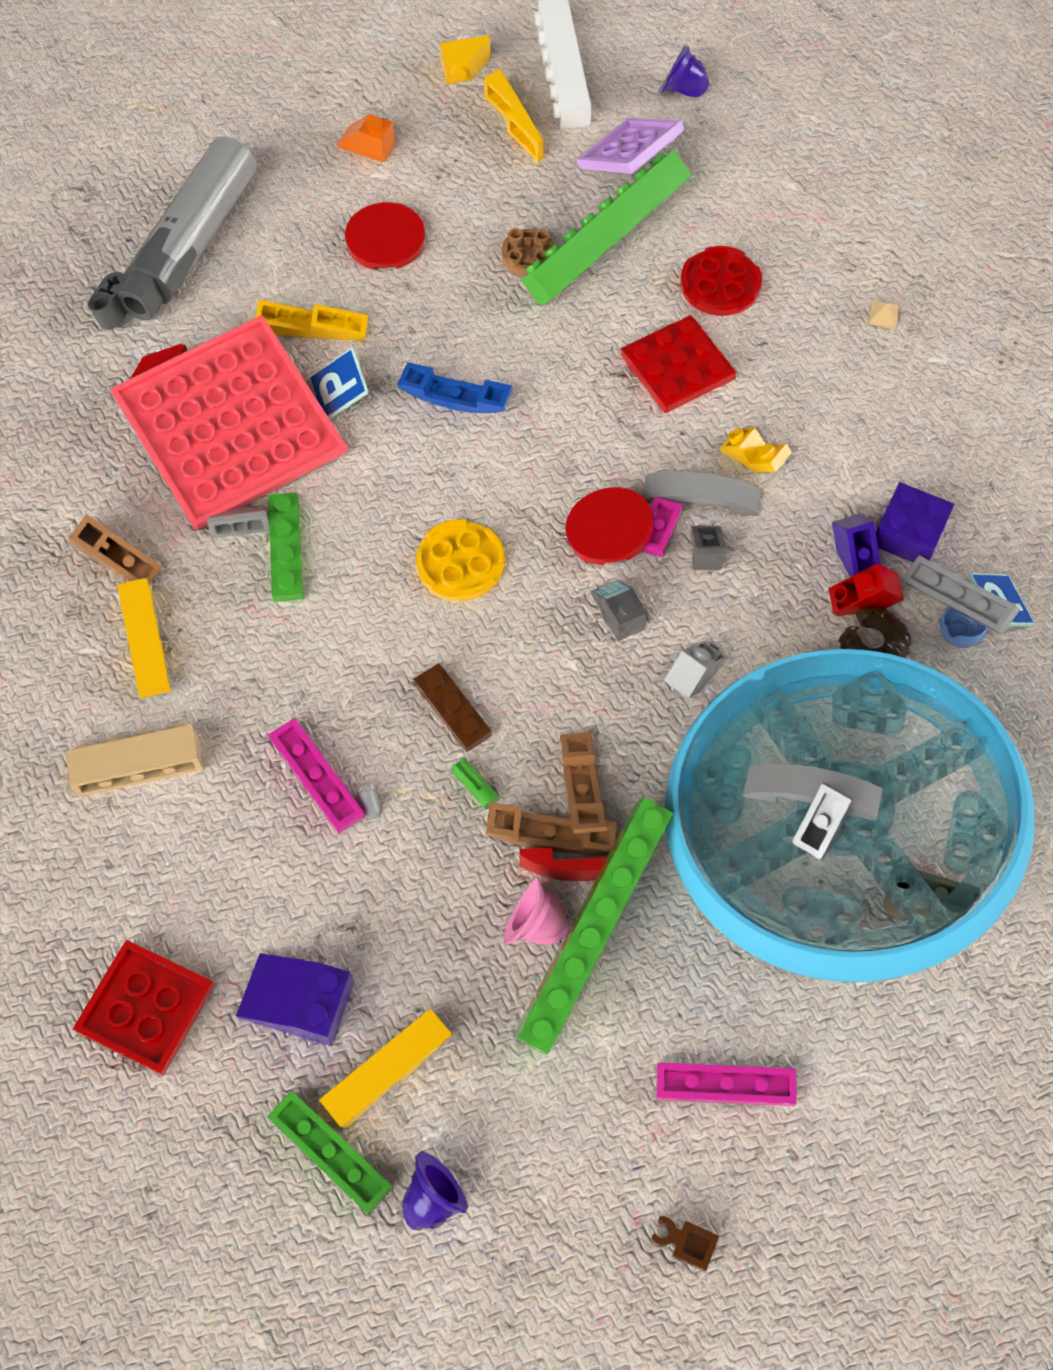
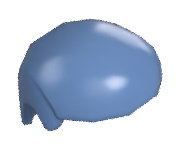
M951 608L946 609L939 621L943 638L951 645L960 648H969L979 644L989 628Z

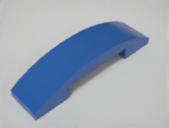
M408 362L397 383L398 388L419 399L452 410L470 413H497L504 411L513 390L512 385L485 380L482 386L437 376L431 367Z

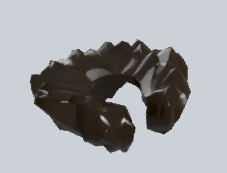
M875 606L861 608L855 615L860 626L874 628L882 633L884 643L881 647H867L857 634L859 629L857 626L846 627L845 632L838 640L841 649L870 650L906 659L907 655L910 654L909 647L912 644L906 625L887 609Z

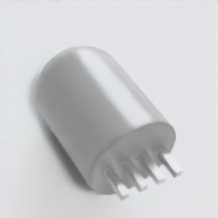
M370 784L371 790L366 785L367 791L362 786L364 791L362 792L361 787H359L360 793H358V798L365 818L369 820L378 818L381 814V806L376 789H373L372 784Z

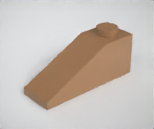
M88 514L84 516L68 540V543L129 582L147 578L150 585L162 568L160 564Z

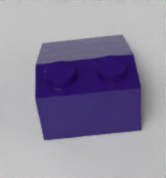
M260 953L236 1017L332 1046L348 1003L354 980L351 972L319 962Z

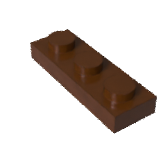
M440 663L414 678L415 686L466 753L492 736L490 728Z

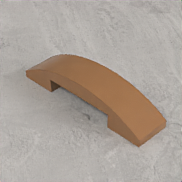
M591 732L560 735L565 787L573 833L607 831L595 768V753Z
M490 802L486 835L530 848H552L554 852L609 854L616 841L617 821L606 820L607 831L574 834L570 819L522 812V807Z

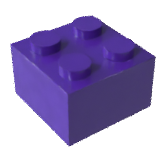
M899 482L876 531L878 548L913 563L919 555L930 561L955 504Z

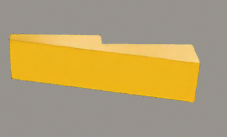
M499 69L484 77L485 98L507 119V132L537 162L543 160V139L502 70Z
M259 299L255 318L263 315L276 336L364 341L368 322V315L318 304H314L313 310Z
M143 578L117 584L140 699L171 692L164 647L160 638L153 593L148 579Z
M430 1008L320 1098L319 1101L340 1127L348 1128L398 1081L403 1082L451 1038L453 1033Z

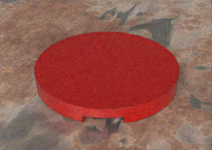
M380 202L360 209L350 218L345 229V240L348 252L359 264L377 270V267L389 268L395 266L398 269L408 265L420 255L424 248L425 229L419 215L409 207L398 203Z
M727 246L707 247L705 251L694 255L692 258H688L683 265L680 279L681 290L686 300L696 309L716 316H729L747 310L757 300L762 285V274L759 266H756L746 257L745 252Z
M610 487L594 491L579 500L567 517L565 530L569 545L579 558L591 564L605 565V563L623 559L628 561L638 555L647 546L653 535L654 521L648 502L640 494L626 488Z

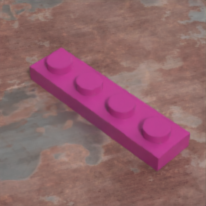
M295 718L268 734L272 744L338 835L365 817L363 810Z
M658 1062L656 1100L795 1107L797 1104L796 1069Z

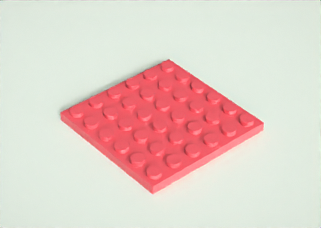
M263 315L110 388L114 399L195 531L208 525L207 518L221 512L245 506L348 453V447Z

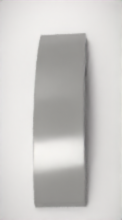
M664 472L646 476L643 498L648 504H652L654 498L658 497L669 501L729 507V513L758 516L761 489L747 482L722 475L701 472Z
M758 764L749 767L743 797L773 803L777 802V797L812 803L821 784L828 783L856 799L847 816L877 821L882 788L854 776L817 767L794 764Z

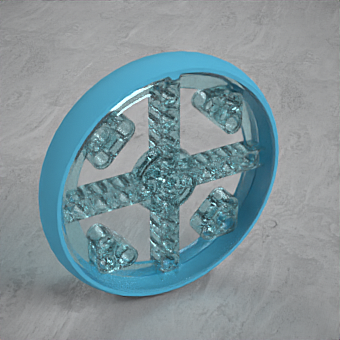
M833 649L794 655L762 666L724 689L701 712L683 738L673 760L665 797V809L673 813L666 827L671 856L686 890L701 912L728 939L748 953L773 966L820 980L873 982L894 979L920 972L960 953L979 939L998 920L1015 896L1024 878L1034 840V803L1025 765L1014 742L989 708L970 691L935 669L913 660L870 650ZM832 696V718L835 723L843 727L885 735H896L903 731L907 710L928 720L942 732L876 769L858 762H835L794 708L793 704ZM843 705H849V706H851V707H850V708H844V707H841V706H843ZM772 711H778V712H780V713H778V714H771L770 712H772ZM892 713L897 716H888L886 714ZM760 722L790 764L844 773L882 788L877 821L847 816L843 823L847 826V829L829 853L842 856L857 855L905 922L885 928L859 931L861 925V906L851 897L803 886H793L788 888L782 896L781 914L761 902L745 888V886L807 853V851L792 842L783 840V838L786 836L795 837L812 804L797 800L795 813L721 853L714 834L712 816L717 822L730 825L739 820L746 799L743 797L752 761L750 751L742 745L735 744L754 725ZM795 734V735H798V736H796V737H788V736H786V735ZM957 745L962 747V749H955L951 746ZM812 757V758H815L816 760H814V761H806V760H804V758ZM930 760L935 762V764H927L923 761ZM735 763L743 764L740 767H733L731 765ZM969 764L977 779L981 795L974 791H964L956 797L944 854V864L948 870L956 874H967L960 884L944 900L940 901L889 832L896 818V803ZM903 775L906 776L908 779L900 780L895 776ZM707 778H714V779H716V780L713 781V782H705V781H703V780H705V779H707ZM723 802L733 803L731 806L723 807L720 805ZM970 809L975 814H966L962 810ZM866 830L869 831L871 835L862 836L857 832ZM982 835H992L996 839L987 840ZM962 850L966 852L968 855L959 856L956 855L953 851ZM760 851L768 853L763 858L756 857L754 854ZM886 856L889 857L891 861L882 862L879 861L877 857ZM736 867L740 869L736 873H728L725 871L727 868ZM906 882L911 887L902 889L896 883ZM795 903H800L804 905L805 908L803 910L797 911L791 909L789 906ZM920 908L927 909L931 912V915L922 916L916 910ZM841 914L851 915L854 919H852L851 921H842L838 918V916ZM813 930H819L825 935L820 938H813L808 933Z

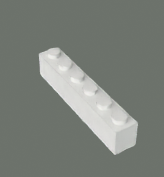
M538 0V12H534L535 28H540L537 31L539 46L543 45L541 47L542 63H547L545 66L546 82H551L549 84L550 100L555 101L552 104L553 117L559 120L560 129L590 126L591 102L568 0Z

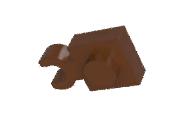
M660 1216L657 1222L667 1227L668 1236L660 1238L653 1234L650 1240L657 1246L664 1247L669 1244L674 1246L672 1258L706 1272L719 1235L688 1221H685L682 1230H679L670 1218Z

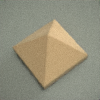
M872 301L868 325L896 329L899 305Z

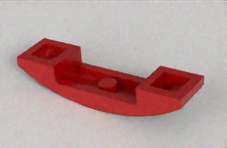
M552 848L519 849L520 867L540 876L563 881H594L607 857L553 860Z

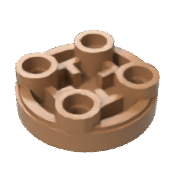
M511 229L502 245L504 265L517 275H527L528 272L525 269L537 259L542 262L546 258L544 252L554 245L549 231L546 229Z

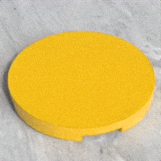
M467 519L448 520L434 526L426 533V537L422 540L416 552V566L421 581L431 592L448 600L466 601L486 594L499 582L504 571V548L499 537L489 527L485 528L479 524L467 522Z

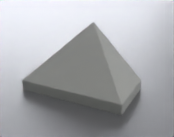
M242 506L207 518L212 539L269 531V519L266 510Z

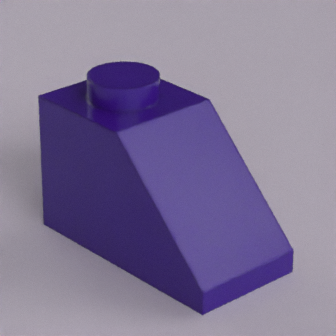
M858 514L832 522L836 550L849 577L876 564L881 565L874 521Z

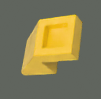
M756 428L734 429L728 434L727 440L720 447L723 453L756 473L776 472L792 453L787 444L766 445Z

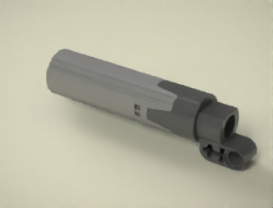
M218 137L214 140L142 244L125 273L113 272L102 280L88 301V307L101 328L109 330L117 327L127 313L141 320H150L161 304L170 302L256 173V160L251 151L243 144L229 137Z

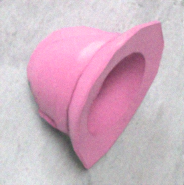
M538 877L529 885L507 922L503 935L506 946L519 939L540 945L554 944L561 940L569 930L570 919L563 908V903L554 895L543 890Z

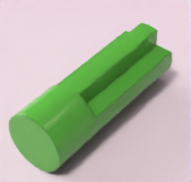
M465 758L460 759L458 763L452 766V772L484 809H489L490 802L496 803L499 796Z

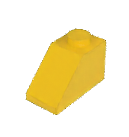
M489 35L440 43L441 65L447 84L472 80L490 60Z

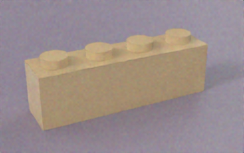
M175 724L166 730L156 732L152 730L143 731L137 736L128 738L114 737L104 743L95 745L81 744L75 747V749L65 751L69 785L77 797L203 770L199 740L192 724Z

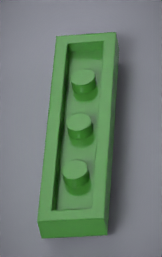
M298 493L268 495L273 602L302 600L303 579Z
M292 1090L267 1116L279 1130L368 1215L373 1212L393 1189V1186Z

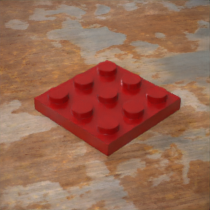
M692 315L621 348V356L665 414L736 378L737 372Z
M126 939L72 1030L164 1076L215 984L213 981Z

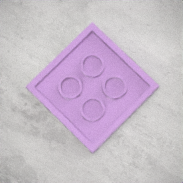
M627 118L576 160L580 169L634 174L641 169V165L646 161L655 158L663 147L672 144L676 137L684 131L682 122L678 120Z

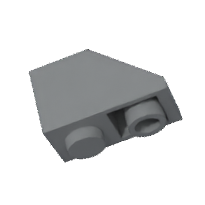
M709 641L699 642L681 651L664 681L687 698L698 694L724 665L728 657L721 653V648Z

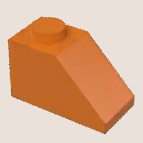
M368 114L349 125L337 145L339 148L385 162L395 146L393 122Z

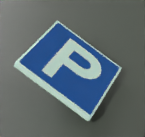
M350 348L309 377L314 396L329 419L369 393L353 348Z
M970 573L967 575L970 582L1015 604L1020 609L1009 626L1032 627L1035 625L1009 575Z

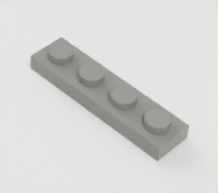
M920 555L902 579L906 585L1000 635L1004 634L1020 610L1015 604Z

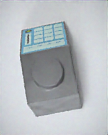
M616 580L591 591L593 599L617 641L645 630L647 612L633 588Z

